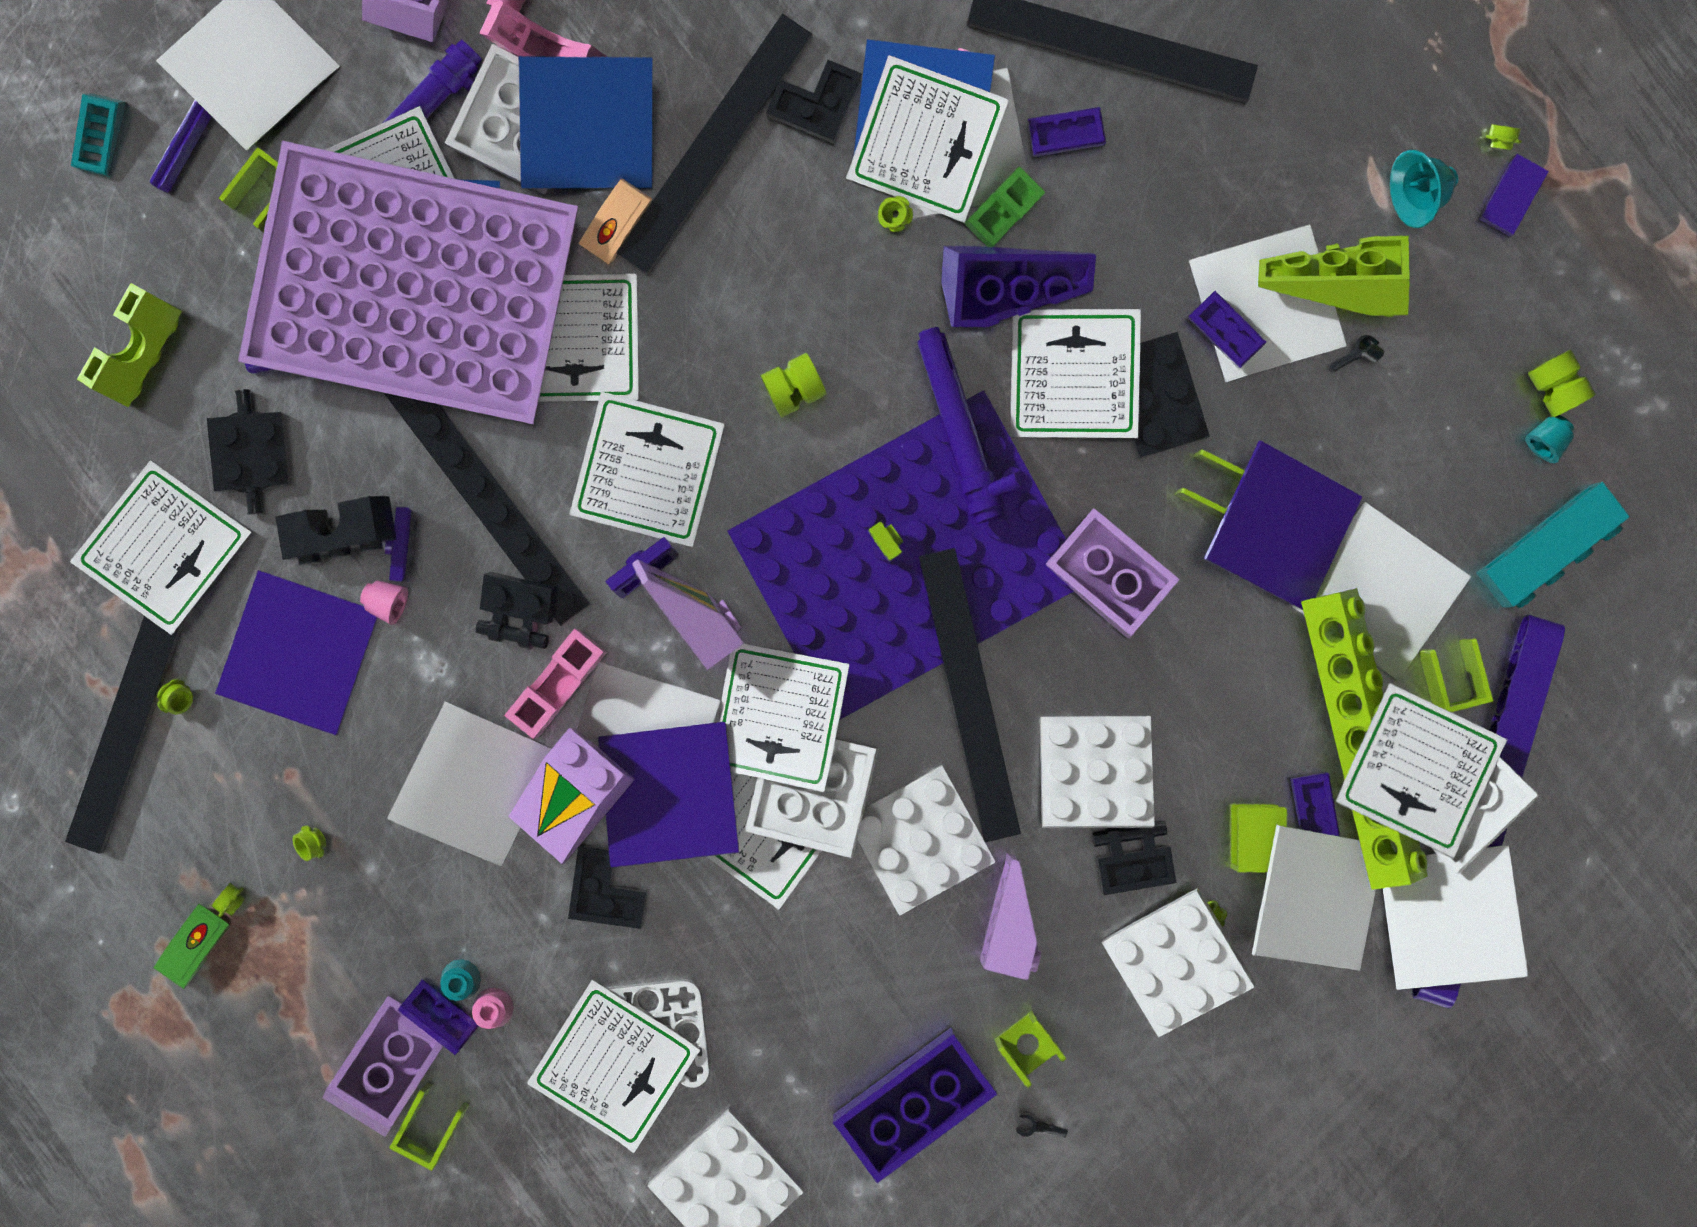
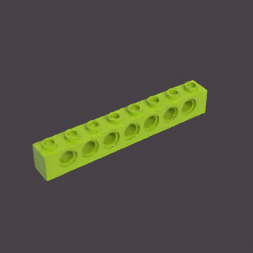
M1357 588L1301 601L1344 779H1346L1363 742L1364 733L1368 731L1384 696L1382 691L1383 678L1377 669L1373 654L1374 641L1367 630L1364 617L1365 605L1359 596ZM1339 623L1343 626L1344 637L1339 633ZM1347 659L1353 665V673L1347 667ZM1356 695L1361 699L1362 709L1356 703ZM1352 810L1371 890L1411 885L1428 877L1426 871L1428 865L1427 858L1421 850L1419 841ZM1391 840L1396 844L1398 853L1393 850Z

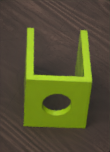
M257 147L220 195L219 199L233 210L236 209L269 164L277 170L278 162ZM270 202L253 223L263 233Z
M1205 450L1196 452L1193 457L1195 460L1238 481L1241 480L1245 471ZM1185 488L1177 490L1175 494L1176 497L1220 519L1223 518L1227 510Z
M1476 638L1459 640L1474 697L1452 703L1448 699L1435 649L1419 651L1432 704L1452 713L1493 702Z
M1276 804L1231 805V869L1237 872H1268L1276 826L1287 827V809L1285 807H1279Z
M1033 1011L994 1039L1000 1053L1027 1088L1032 1086L1028 1075L1056 1054L1062 1062L1067 1059L1062 1049ZM1024 1034H1032L1038 1039V1049L1031 1055L1022 1054L1017 1048L1018 1039Z
M427 1082L418 1092L389 1149L432 1171L443 1157L470 1104L464 1102L458 1109L438 1149L434 1152L406 1137L432 1087V1084Z

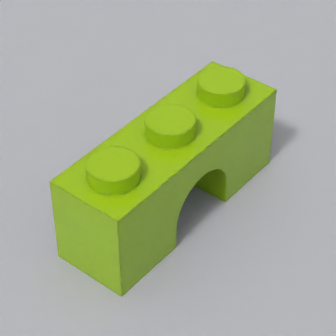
M130 283L113 314L129 326L131 332L129 344L124 350L115 354H108L94 348L77 380L90 389L129 408L132 400L136 399L141 393L143 381L150 368L154 367L159 361L161 348L166 339L176 330L182 311Z

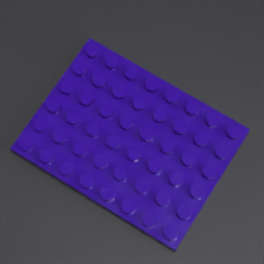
M984 390L966 400L989 470L994 471L996 480L1017 471L1022 472L1026 479L1024 485L1001 494L1005 504L1002 506L1003 516L980 524H976L974 516L970 517L966 506L969 504L967 495L963 496L959 485L962 479L941 414L727 530L794 654L849 664L839 720L943 664L918 556L955 548L977 644L1074 592L1046 566V563L1063 545L1066 538ZM880 521L885 528L891 524L903 540V543L898 546L902 553L890 562L868 532L870 528Z

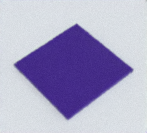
M1259 440L1204 559L1303 610L1301 601L1316 598L1363 496Z
M258 570L215 694L337 735L378 617L365 611L362 605Z
M726 722L598 737L599 748L635 779L605 814L611 868L739 853Z

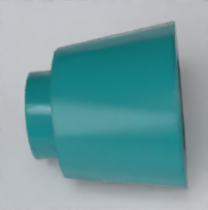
M1561 415L1548 417L1525 436V441L1528 447L1541 459L1549 463H1558L1574 439L1572 432L1574 426Z
M463 959L454 960L447 964L440 978L443 994L454 1001L472 997L478 991L481 983L478 968L470 961Z

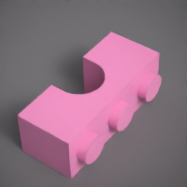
M574 628L553 654L551 662L532 685L523 691L504 716L532 739L539 738L607 654V651L583 631Z

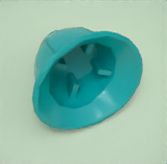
M1407 150L1401 153L1396 158L1390 174L1391 199L1399 218L1412 228H1421L1428 225L1435 218L1438 210L1450 201L1455 186L1458 183L1456 170L1445 164L1442 160L1428 157L1425 153L1418 150Z

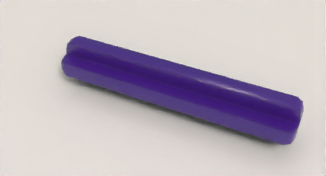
M194 100L150 178V183L163 192L171 190L212 117L196 100Z

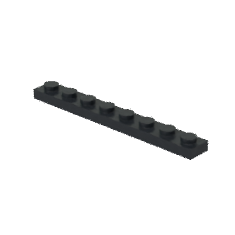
M384 393L524 579L557 587L554 618L559 625L563 626L591 605L439 404Z

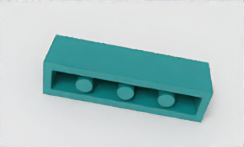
M1603 482L1591 484L1476 574L1503 608L1516 606L1520 609L1536 597L1533 591L1545 583L1546 586H1550L1565 575L1563 568L1572 561L1578 564L1588 558L1594 552L1592 546L1599 540L1603 539L1606 542L1623 530L1620 524L1630 516Z

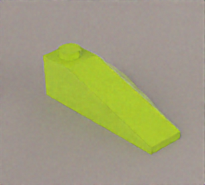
M1371 236L1359 239V245L1340 249L1337 243L1326 246V251L1323 253L1309 255L1306 252L1299 251L1259 260V288L1370 316L1382 315L1393 317L1396 315H1408L1410 282L1409 236Z

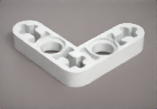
M676 979L606 988L625 1001L628 998L626 992H632L631 1005L652 1018L670 1016L671 1030L677 1034L680 1026L685 1023L696 1025L699 1030V1038L692 1042V1044L697 1048L701 1047L702 1053L697 1054L695 1064L698 1067H702L703 1071L698 1072L696 1079H691L690 1073H685L680 1083L686 1087L695 1088L701 1086L706 1081L709 1075L710 1063L702 992L696 982L691 979ZM681 987H687L688 993L695 994V998L690 999L688 1006H683L682 1000H670L669 1005L671 1008L664 1009L665 994L662 988H669L668 996L679 994ZM650 990L658 996L659 1004L654 1010L648 1011L640 1007L638 996L641 992Z

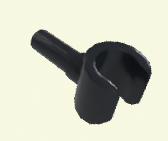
M1363 335L1357 340L1356 349L1332 362L1330 365L1335 372L1362 357L1366 358L1369 362H1376L1383 357L1384 350L1378 346L1379 341L1374 337Z
M1023 1112L1019 1116L1021 1118H1028L1033 1123V1128L1029 1130L1020 1127L1016 1128L1017 1133L1021 1136L1028 1137L1035 1132L1063 1138L1067 1137L1068 1129L1040 1122L1031 1112Z

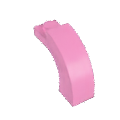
M498 0L494 1L479 33L498 47L516 56L608 57L592 45L566 39L539 26L505 2Z

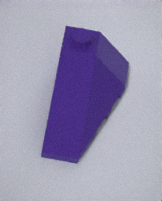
M944 246L941 283L950 324L952 327H990L998 324L1000 320L1015 315L1022 316L1030 313L1032 309L1050 303L1057 304L1091 292L1094 287L1096 254L983 246Z

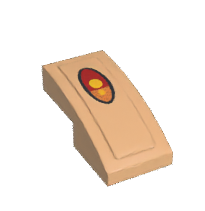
M623 178L620 179L597 212L579 244L607 264L612 263L617 256V251L653 199Z

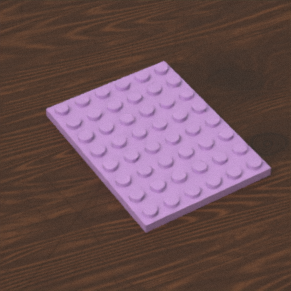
M282 141L238 362L534 425L578 206Z

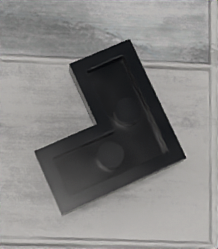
M827 60L814 93L780 79L766 111V116L834 144L862 73Z
M580 845L577 850L568 919L641 929L647 891L611 886L613 868L610 867L609 848Z

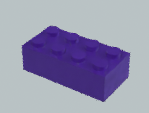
M951 1027L834 1113L833 1124L876 1183H879L998 1094L994 1084Z

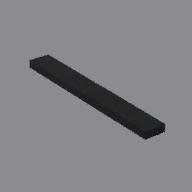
M973 0L966 25L1247 103L1258 68L1256 64L1024 0Z
M782 13L617 251L618 256L648 276L770 100L779 80L785 78L813 37L811 32Z
M955 548L918 556L984 841L986 843L1019 835L1021 831Z
M146 616L143 617L65 840L66 843L98 854L104 853L156 705L157 694L163 685L186 617L172 635Z

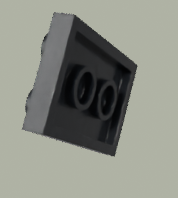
M1178 332L1140 343L1138 438H1132L1138 459L1210 437Z

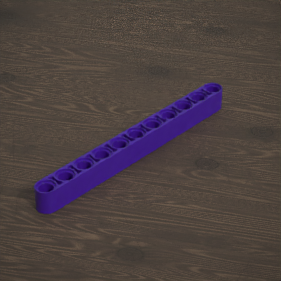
M1529 614L1525 615L1518 629L1489 727V731L1507 739L1500 757L1521 778L1525 771L1565 635L1564 625ZM1507 828L1488 847L1502 846ZM1461 983L1412 988V997L1451 1009L1457 999Z

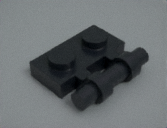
M494 572L485 573L483 576L480 610L493 612L491 622L479 619L476 624V633L488 636V639L491 641L502 642L507 640L516 642L521 648L532 649L537 647L546 649L549 643V635L538 633L539 623L548 625L553 622L557 587ZM508 616L523 619L522 628L508 626Z
M1165 820L1154 822L1153 828H1106L1105 831L1092 833L1094 847L1109 845L1110 856L1096 858L1103 895L1177 883L1171 847L1163 846L1156 848L1154 837L1167 835ZM1141 839L1143 850L1123 853L1121 843Z

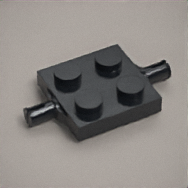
M243 389V391H235L237 412L227 417L207 418L213 487L216 493L228 491L246 493L247 515L263 514L261 492L272 487L290 486L284 417L282 412L259 413L252 411L251 390Z

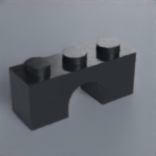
M367 496L337 503L339 524L335 531L330 526L327 510H302L275 516L282 560H298V565L303 566L320 563V556L329 554V559L352 556L351 549L360 548L361 553L382 550V543L397 540L389 496Z

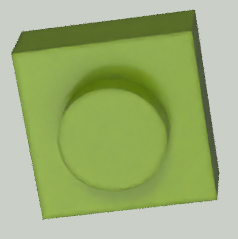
M880 521L868 530L889 562L902 553L898 546L903 543V540L891 524L885 528Z

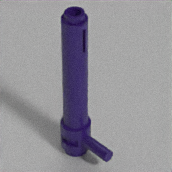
M462 39L456 45L452 43L445 50L447 55L441 61L437 59L428 68L429 74L382 123L419 106L427 120L450 94L456 95L462 87L468 92L470 91L475 81L473 76L479 70L477 66L483 61L482 58Z
M939 327L926 329L918 333L920 340L917 341L962 479L959 485L963 496L967 495L969 504L966 505L970 517L974 516L976 524L994 520L1004 515L1002 506L1005 504L1001 494L1024 485L1026 481L1025 476L1022 472L1017 471L996 480L994 471L989 470L945 333H941Z

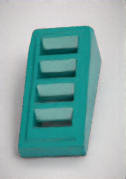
M92 93L82 94L71 167L109 175L124 116L125 101ZM96 107L109 110L108 117L95 114ZM92 122L107 125L106 132L91 128ZM88 136L104 140L103 146L87 143ZM89 151L102 154L101 161L83 157L84 152Z

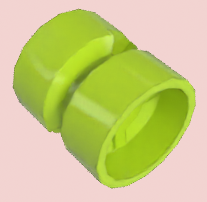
M1568 350L1528 372L1537 391H1545L1546 395L1543 402L1552 417L1561 415L1596 395L1588 378L1579 376L1578 372L1581 366L1572 350Z
M807 353L788 361L786 369L778 366L760 375L781 418L800 409V402L805 401L810 404L827 395L825 387Z

